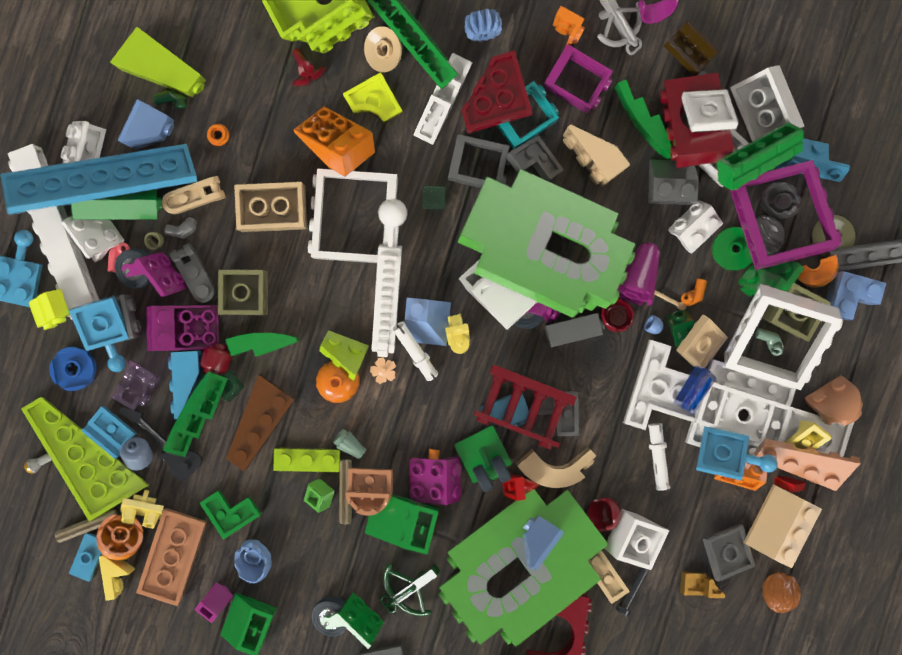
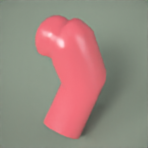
M120 243L109 251L108 272H116L115 263L117 257L123 251L130 249L127 243Z

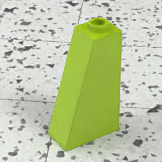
M138 27L134 29L110 61L121 71L190 97L199 94L205 86L204 82L206 80L198 72Z

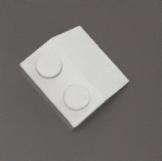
M621 509L620 523L611 531L607 540L609 545L604 549L617 560L651 570L669 530L639 514Z

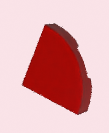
M782 476L775 477L773 483L791 493L804 490L806 485L803 481Z

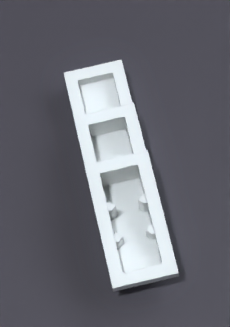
M452 53L449 62L458 75L444 89L441 90L438 85L436 86L414 133V136L432 145L435 143L473 62L455 53Z

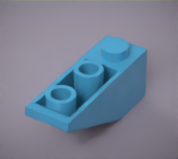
M203 351L171 352V357L168 359L169 369L172 370V379H170L169 387L170 391L173 392L171 413L174 414V419L179 417L183 407L203 376L204 368L200 365Z

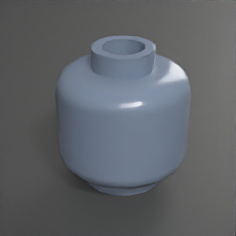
M135 437L127 440L121 446L120 456L129 469L141 470L151 463L153 452L145 439Z

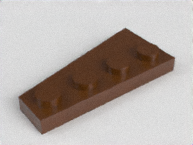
M259 374L226 459L242 471H245L295 401V398Z

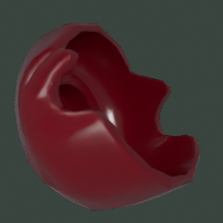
M617 299L615 304L611 303L606 309H601V319L608 330L622 332L629 329L634 322V311L630 304L622 299Z
M611 498L594 499L588 508V518L598 531H610L619 525L621 510L617 502Z

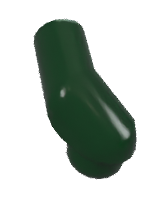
M167 90L153 95V101L156 105L174 102L176 109L181 110L187 107V99L183 94Z

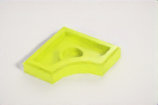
M381 72L343 93L354 114L371 112L385 122L402 113L400 105Z

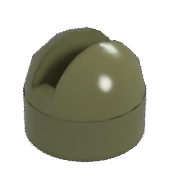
M150 232L145 235L144 243L151 250L159 249L164 244V237L158 232Z

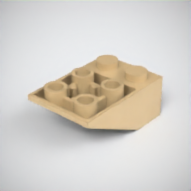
M569 125L563 134L565 145L570 150L573 149L578 155L576 157L577 161L582 167H587L590 171L589 176L596 185L599 184L603 187L630 166L616 146L590 133Z

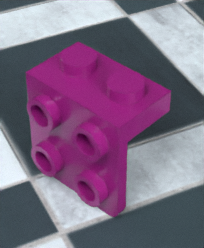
M460 457L410 459L411 500L442 505L461 501L462 487L460 475L462 467Z

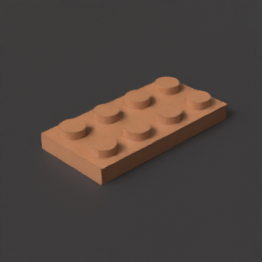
M168 508L163 509L136 593L175 606L180 605L207 521Z

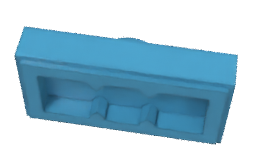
M85 533L69 574L88 582L92 580L99 563V556L102 555L97 547L95 534Z

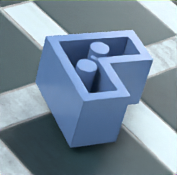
M845 271L838 272L836 278L830 282L826 300L831 302L830 306L839 308L843 320H853L858 302L867 305L881 304L886 283Z

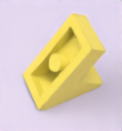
M799 421L798 432L784 442L794 444L795 448L804 449L810 447L817 449L830 440L832 435L815 422Z
M101 555L99 556L105 599L106 601L113 600L122 594L123 581L119 576L128 575L135 568L124 560H112Z

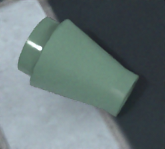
M342 429L333 440L337 449L355 456L357 459H360L366 451V448L361 445L350 430Z

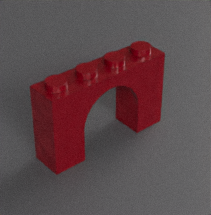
M718 73L665 80L664 88L660 90L661 104L665 103L666 107L663 109L664 122L669 123L667 139L668 141L672 140L673 145L670 146L671 160L676 161L677 168L716 163L734 151L730 129L711 132H691L681 121V117L685 113L682 101L683 92L722 90Z
M585 592L556 615L567 620L572 627L571 638L564 648L556 652L526 649L525 655H585L586 643L583 640L584 634L587 635L589 630V622L586 621L587 613H590L592 608V600L589 599L588 594Z

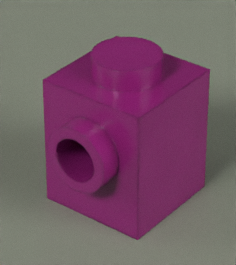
M216 582L197 605L195 611L212 623L234 595L230 593L226 586Z

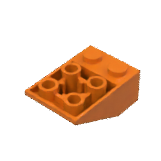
M325 106L293 129L294 133L329 168L344 177L375 153L373 133Z

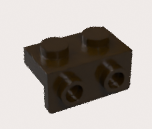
M687 21L664 44V47L693 76H696L719 52L690 21Z

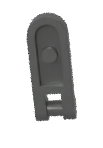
M187 243L183 245L181 250L170 252L171 259L179 269L193 297L199 302L207 303L212 301L216 295L215 286L193 246ZM189 256L191 261L185 264L182 258Z

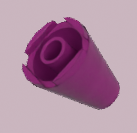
M646 242L645 244H640L636 249L632 263L626 266L625 271L628 272L626 279L622 285L619 284L618 286L619 298L641 306L643 302H648L647 306L653 303L660 251L655 244Z

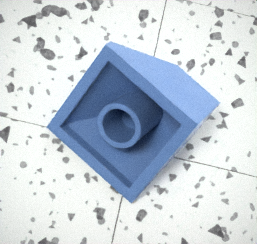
M137 99L118 141L134 150L164 141L173 131L174 120Z
M407 298L404 322L417 343L447 346L445 328L449 327L450 302Z
M536 516L535 519L531 517L523 527L526 529L523 533L527 567L532 570L539 568L564 534L562 530L540 516Z

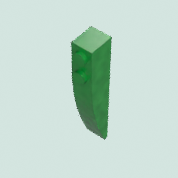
M367 0L441 90L458 75L430 35L401 0Z

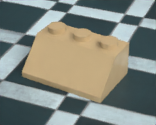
M773 484L743 543L792 568L822 509Z

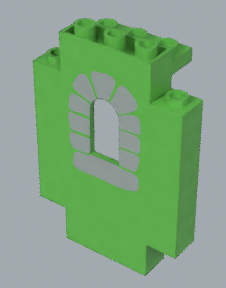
M521 169L512 188L489 177L486 178L458 240V243L482 253L474 271L475 274L572 318L578 312L582 313L584 308L592 311L596 306L606 309L611 303L615 304L620 294L617 291L618 286L623 284L628 273L625 271L626 266L632 263L635 253L632 252L635 244L614 234L618 226V222H616L618 213ZM552 231L584 245L590 252L589 261L585 264H576L545 250Z
M534 489L526 494V500H515L447 552L449 554L447 560L454 570L458 567L460 571L454 576L449 577L445 580L446 582L439 586L441 592L438 594L446 605L449 602L455 609L451 613L459 624L464 622L468 627L465 632L472 642L477 640L481 645L502 628L503 631L500 634L509 645L512 642L516 647L601 580L588 560L609 544L568 490L562 492L546 505ZM536 516H540L562 530L564 534L539 568L532 570L527 567L523 533L526 529L523 527L531 517L535 519ZM518 557L530 573V576L501 598L492 597L487 591L488 580Z

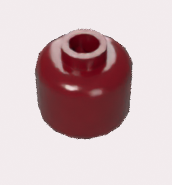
M214 342L213 346L209 345L204 348L200 360V365L204 368V372L207 373L209 371L221 376V373L228 371L232 356L230 351L226 350L227 345Z

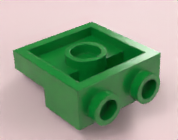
M793 261L755 270V267L750 265L738 283L742 286L740 290L750 297L756 294L760 284L788 292L804 268L799 263Z

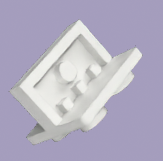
M73 121L72 125L70 124L67 128L66 137H68V142L61 152L62 164L99 158L106 129L91 125L86 121Z
M73 216L62 222L86 258L91 257L94 262L102 260L109 249L124 242L123 237L110 219L73 220Z

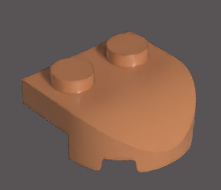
M842 375L805 397L806 403L820 415L821 421L827 425L841 423L845 426L855 422L862 414L863 402L859 390Z
M348 468V491L345 492L348 504L357 513L366 516L377 514L383 510L390 502L393 493V469Z

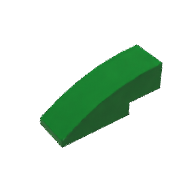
M251 333L225 339L231 356L253 349L255 357L300 342L299 337L280 333Z

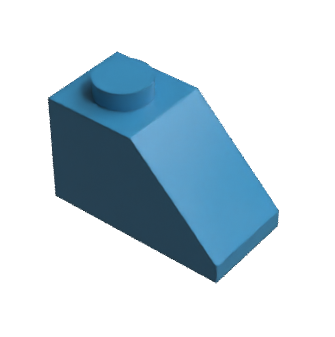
M512 394L496 400L490 416L502 421ZM523 394L520 397L511 421V425L515 424L516 427L525 424L529 414Z

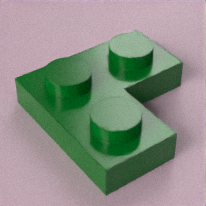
M220 490L200 502V505L223 540L261 515V512L250 496L232 508Z

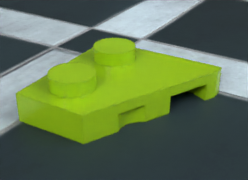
M328 330L319 351L327 358H330L338 368L342 366L349 373L348 377L351 380H355L369 345Z

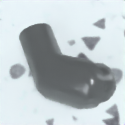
M189 217L180 226L167 224L165 235L185 239L195 232L197 221Z

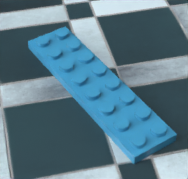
M187 144L0 174L8 214L197 182V176Z

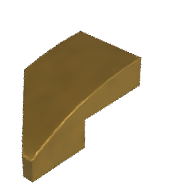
M682 571L681 594L703 595L707 598H725V594L719 590L713 579L705 573Z

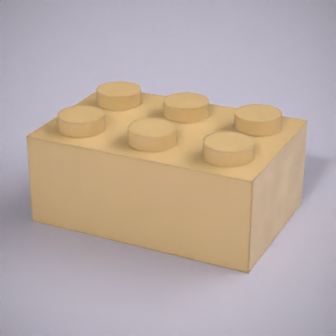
M302 182L234 185L236 229L238 231L257 232L307 229L306 188Z

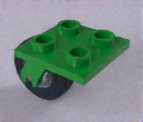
M354 592L345 601L333 596L324 597L317 602L312 611V622L319 632L326 636L335 637L343 634L348 629L367 648L371 647L384 624L380 616L373 612L363 599Z

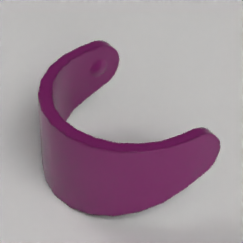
M644 0L638 2L641 20L647 24L657 23L666 19L674 12L678 5V0H663L650 5H645Z

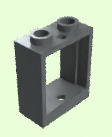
M458 134L448 181L478 188L483 187L485 180L458 174L464 146L467 144L502 152L496 181L505 185L507 174H503L505 165H510V162L505 157L510 153L508 152L509 146Z

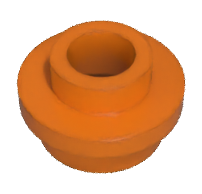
M214 124L208 129L207 138L211 144L222 146L229 140V131L222 124ZM217 132H222L220 139L215 138Z

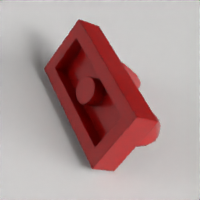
M510 473L511 480L502 483L503 495L517 501L526 500V494L538 487V483L531 479Z

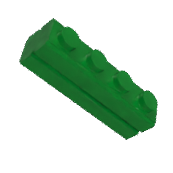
M788 122L718 160V182L730 190H736L747 182L757 179L759 175L775 169L777 165L791 160L793 156L803 151L802 140L804 131Z

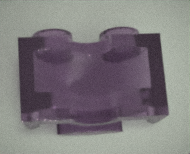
M130 360L124 371L123 379L116 386L111 397L134 411L139 405L144 407L151 397L148 393L151 388L154 389L157 386L160 377L138 362Z

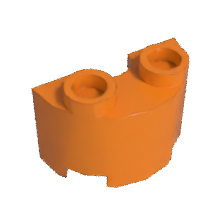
M837 255L820 260V266L816 269H810L807 265L802 266L804 270L797 280L805 286L813 288L822 287L832 282L836 278L839 269Z

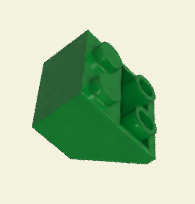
M236 593L220 635L236 650L250 655H259L277 607Z

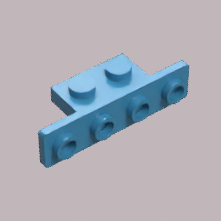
M804 138L802 140L803 151L793 156L791 160L776 166V168L780 169L813 160L815 167H818L820 171V178L841 182L850 170V165L829 160V144Z

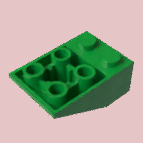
M392 495L390 502L383 510L377 514L369 515L365 534L404 549L428 555L439 506Z

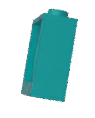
M535 81L525 87L527 95L531 94L548 120L521 138L518 137L509 122L496 125L512 150L531 140L555 124L559 119L558 109L553 103L550 104L545 97L547 94L541 85L537 86Z

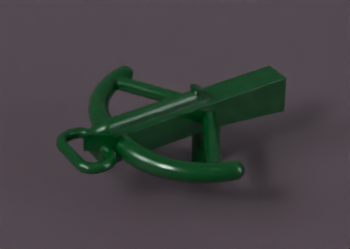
M387 564L383 573V585L388 595L384 594L379 599L383 607L389 613H395L399 607L410 615H431V610H425L421 587L438 576L441 570L437 565H432L425 572L420 571L413 580L391 570L392 564ZM389 574L409 583L394 593L389 583ZM417 591L421 610L412 609L402 601ZM383 598L388 599L387 605L384 603Z

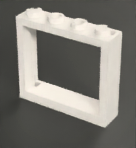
M317 169V175H313V188H316V194L311 199V209L314 210V218L310 219L309 229L313 232L312 240L308 242V253H311V257L314 259L377 263L378 255L320 251L325 178L387 182L386 200L397 199V174L352 171L344 177L334 170Z
M760 284L724 353L725 367L801 390L804 384L809 382L814 367L820 364L824 350L830 347L834 333L839 331L842 326L843 319L841 318L839 308ZM768 304L825 321L796 373L741 356Z

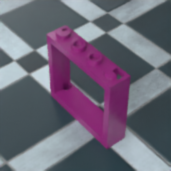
M813 160L765 172L759 175L757 179L742 185L741 188L730 190L755 270L833 251L841 245V233L835 227L834 212L828 206L827 192L821 186L819 180L820 171L818 167H815ZM804 173L826 241L768 256L746 188Z

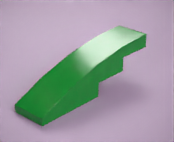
M627 80L617 83L614 89L636 129L665 160L671 159V143L667 139V133L660 115L650 117L643 97L634 100Z
M209 371L207 372L177 418L163 448L164 451L186 457L193 437L199 438L206 418L212 420L228 378Z

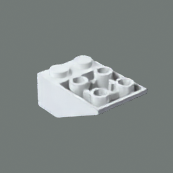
M478 260L459 280L467 291L506 329H509L537 301L475 274L474 271L479 262Z

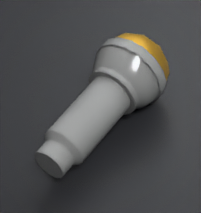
M48 453L39 458L29 459L25 462L24 469L30 474L36 473L42 465L52 461Z

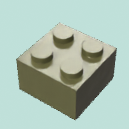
M218 270V315H268V271Z
M795 283L788 290V293L827 305L831 304V302ZM769 304L762 319L808 342L821 322L819 319Z

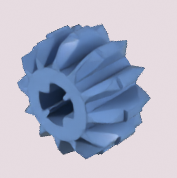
M493 9L472 12L465 17L464 28L467 38L472 41L478 40L479 42L494 39L495 36L501 34L502 21L499 13Z

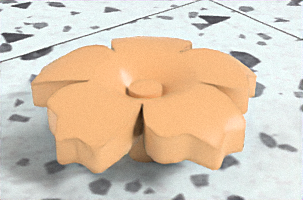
M384 357L378 358L375 362L376 366L370 367V372L373 376H377L376 382L379 384L386 382L387 379L390 381L395 379V371L392 370L396 367L394 361L387 360L385 362Z

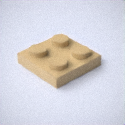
M702 315L686 338L682 340L676 351L697 370L703 372L728 337L709 317Z

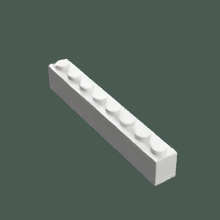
M34 144L8 153L10 159L8 164L12 172L48 166L42 148ZM59 205L27 211L33 219V230L40 237V248L48 258V269L56 279V290L61 289L68 310L99 300L81 250L62 224L63 220L68 218L64 206Z

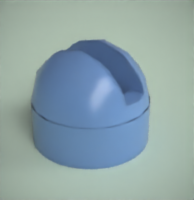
M651 315L645 323L644 330L652 334H658L663 330V322L655 315Z

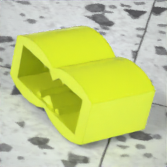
M61 289L45 292L29 302L37 328L43 327L44 330L58 326L57 324L65 322V317L70 315Z

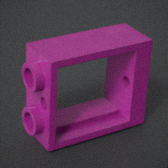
M567 44L547 77L543 88L588 114L591 108L595 110L602 98L598 96L602 89L607 91L613 79L609 77L613 71ZM569 59L602 78L588 103L555 85Z

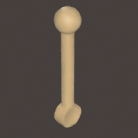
M655 290V295L676 305L679 310L686 309L687 306L683 302H678Z

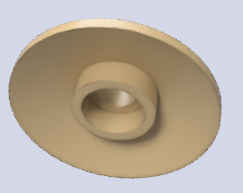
M377 27L368 34L364 45L366 60L374 70L379 72H389L398 65L402 55V45L400 39L391 28Z

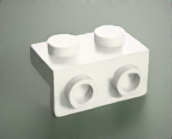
M699 200L683 216L677 219L668 230L671 234L677 236L684 248L692 254L723 222L711 205Z

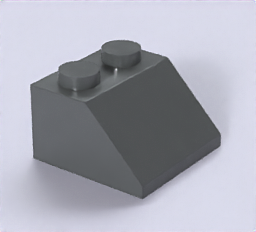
M650 159L648 203L692 205L698 202L699 179L695 166L677 168L675 160Z

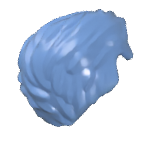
M246 540L241 544V548L235 552L234 565L239 577L249 583H258L266 578L272 566L271 554L260 541Z

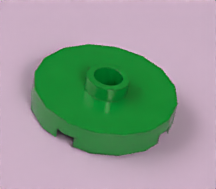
M732 227L724 229L715 237L711 251L713 259L722 268L736 271L744 269L752 263L742 228ZM733 245L738 247L736 253L732 250Z

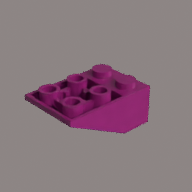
M218 305L146 307L147 351L200 350L209 345L213 346L214 342L219 343Z

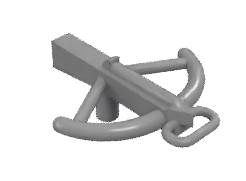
M599 0L605 9L599 13L600 19H609L604 34H598L597 38L611 47H621L626 44V52L629 55H634L642 47L641 39L636 37L642 24L638 2L635 3L636 8H620L616 0ZM622 12H637L636 24L633 30ZM612 21L622 37L621 40L613 41L607 39ZM630 45H632V46H634V47L638 46V47H637L635 50H633L632 52L629 50V46H630Z

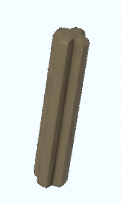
M350 459L340 460V524H350L352 521V506L348 504L345 493L348 491V468H352V461Z
M113 509L90 522L87 519L55 532L56 540L61 543L99 528L104 519L118 514V511Z

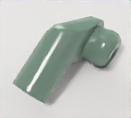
M762 328L757 329L755 337L766 341L773 355H781L784 346L780 336L775 332Z

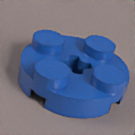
M80 347L61 349L50 363L49 371L53 382L64 390H81L95 380L97 371L95 359L90 351ZM72 363H74L75 366H78V370L76 371L75 375L73 374V372H69L68 368L72 366Z

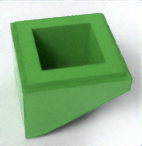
M317 479L308 484L304 501L320 513L330 507L334 490L321 479Z

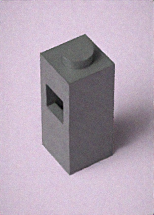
M598 313L545 325L544 328L549 347H555L603 335L602 330L605 329V325L601 317L598 316Z

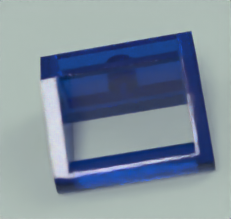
M695 366L673 404L694 416L717 377L708 369Z

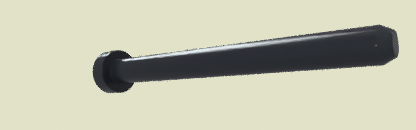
M640 568L629 589L630 592L626 594L621 605L617 604L615 609L627 617L630 616L631 611L629 608L649 569Z

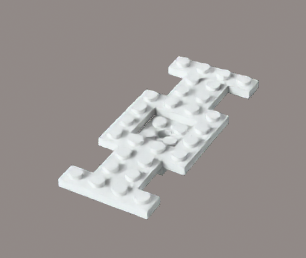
M653 340L648 341L623 423L646 430L653 409L691 421L685 441L688 444L700 447L703 429L706 426L750 436L747 454L754 455V452L764 439L784 442L798 432L799 421L815 422L832 435V438L817 448L816 452L825 454L835 452L840 453V457L844 456L854 422L845 426L841 423L827 425L821 421L820 416L791 407L795 388L725 367V363L712 359L710 361L705 380L666 368L672 346ZM741 409H746L749 413L745 421H741L738 418V413Z

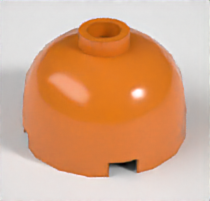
M329 361L319 369L316 376V387L324 399L333 403H343L350 400L357 393L360 386L359 373H357L355 380H351L348 377L349 373L342 366L338 368L332 361Z
M118 514L104 519L100 524L96 540L97 547L102 555L118 561L131 557L139 549L143 539V529L137 519L134 520L133 524L122 523V515L117 516Z

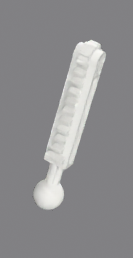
M397 199L384 201L378 211L379 218L385 225L384 245L380 244L378 247L372 351L378 352V357H388V353H394L396 334L392 329L397 325L402 246H397L398 229L407 217L405 205Z

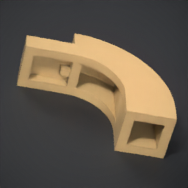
M587 447L569 463L562 466H552L542 461L535 451L531 449L516 464L532 481L546 487L562 488L576 484L584 479L585 476L580 470L590 467L594 463L593 459L596 455Z

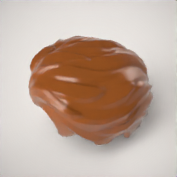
M776 572L765 579L762 585L763 597L770 609L777 613H785L798 606L801 592L799 584L793 576H787L784 572Z

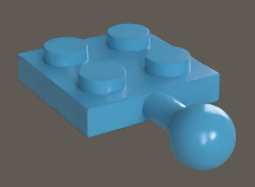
M19 230L14 236L15 243L18 245L15 258L0 255V301L30 307L29 302L37 298L43 265L24 261L27 247L33 242V235L27 230Z
M115 296L71 308L69 312L85 350L89 351L105 346L109 355V369L113 372L122 371L126 367V360L123 356L118 355L114 343L127 340L129 337L125 320Z
M704 426L696 470L742 480L745 463L760 466L765 472H773L778 466V461L770 454L763 455L762 457L747 454L750 436Z

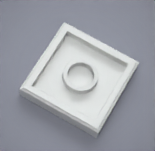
M727 90L683 92L682 101L691 132L737 128L738 121Z

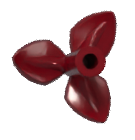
M300 48L292 51L298 63L299 75L302 76V78L292 83L293 86L309 85L310 79L316 81L326 71V66H322L314 71L313 65L306 61Z

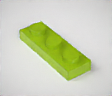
M275 448L274 471L340 472L341 450Z

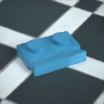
M101 406L86 427L81 430L114 459L120 456L121 446L127 440L135 438L138 434L105 406Z

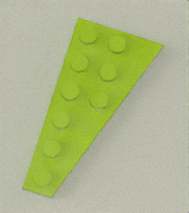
M40 397L21 408L89 522L122 503L123 498L128 499L149 486L147 482L118 458L114 459L85 435L77 424L44 397Z

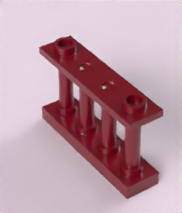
M494 364L491 365L488 374L493 375L492 380L494 381L482 412H473V415L477 416L476 421L485 425H489L492 422L539 440L538 445L550 450L552 446L559 447L560 443L552 441L563 409L567 405H574L577 397ZM505 381L514 383V391L501 421L491 417L490 414L502 383L504 384ZM529 389L534 391L533 395L535 398L522 429L511 425V421L522 392ZM549 397L555 399L554 404L556 405L544 437L531 431L543 399L546 400Z

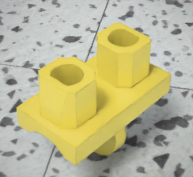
M461 314L449 316V327L445 328L448 344L455 353H465L469 349L470 341L468 324L462 323Z
M145 490L143 496L134 494L133 500L123 498L120 511L122 512L121 522L133 524L136 515L145 516L142 526L153 529L158 519L161 518L164 506L156 505V498L148 497L149 490Z

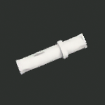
M405 322L398 323L400 329L395 325L392 329L406 348L413 359V364L420 369L427 381L433 380L431 374L437 377L438 371L429 361L430 357L427 353L423 352Z
M662 423L648 425L651 441L649 449L652 450L656 490L670 489L665 454L667 443L664 442Z

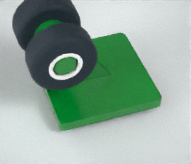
M492 425L455 443L454 446L472 482H478L483 492L493 489L492 481L498 478L502 483L511 480L507 467L512 462Z

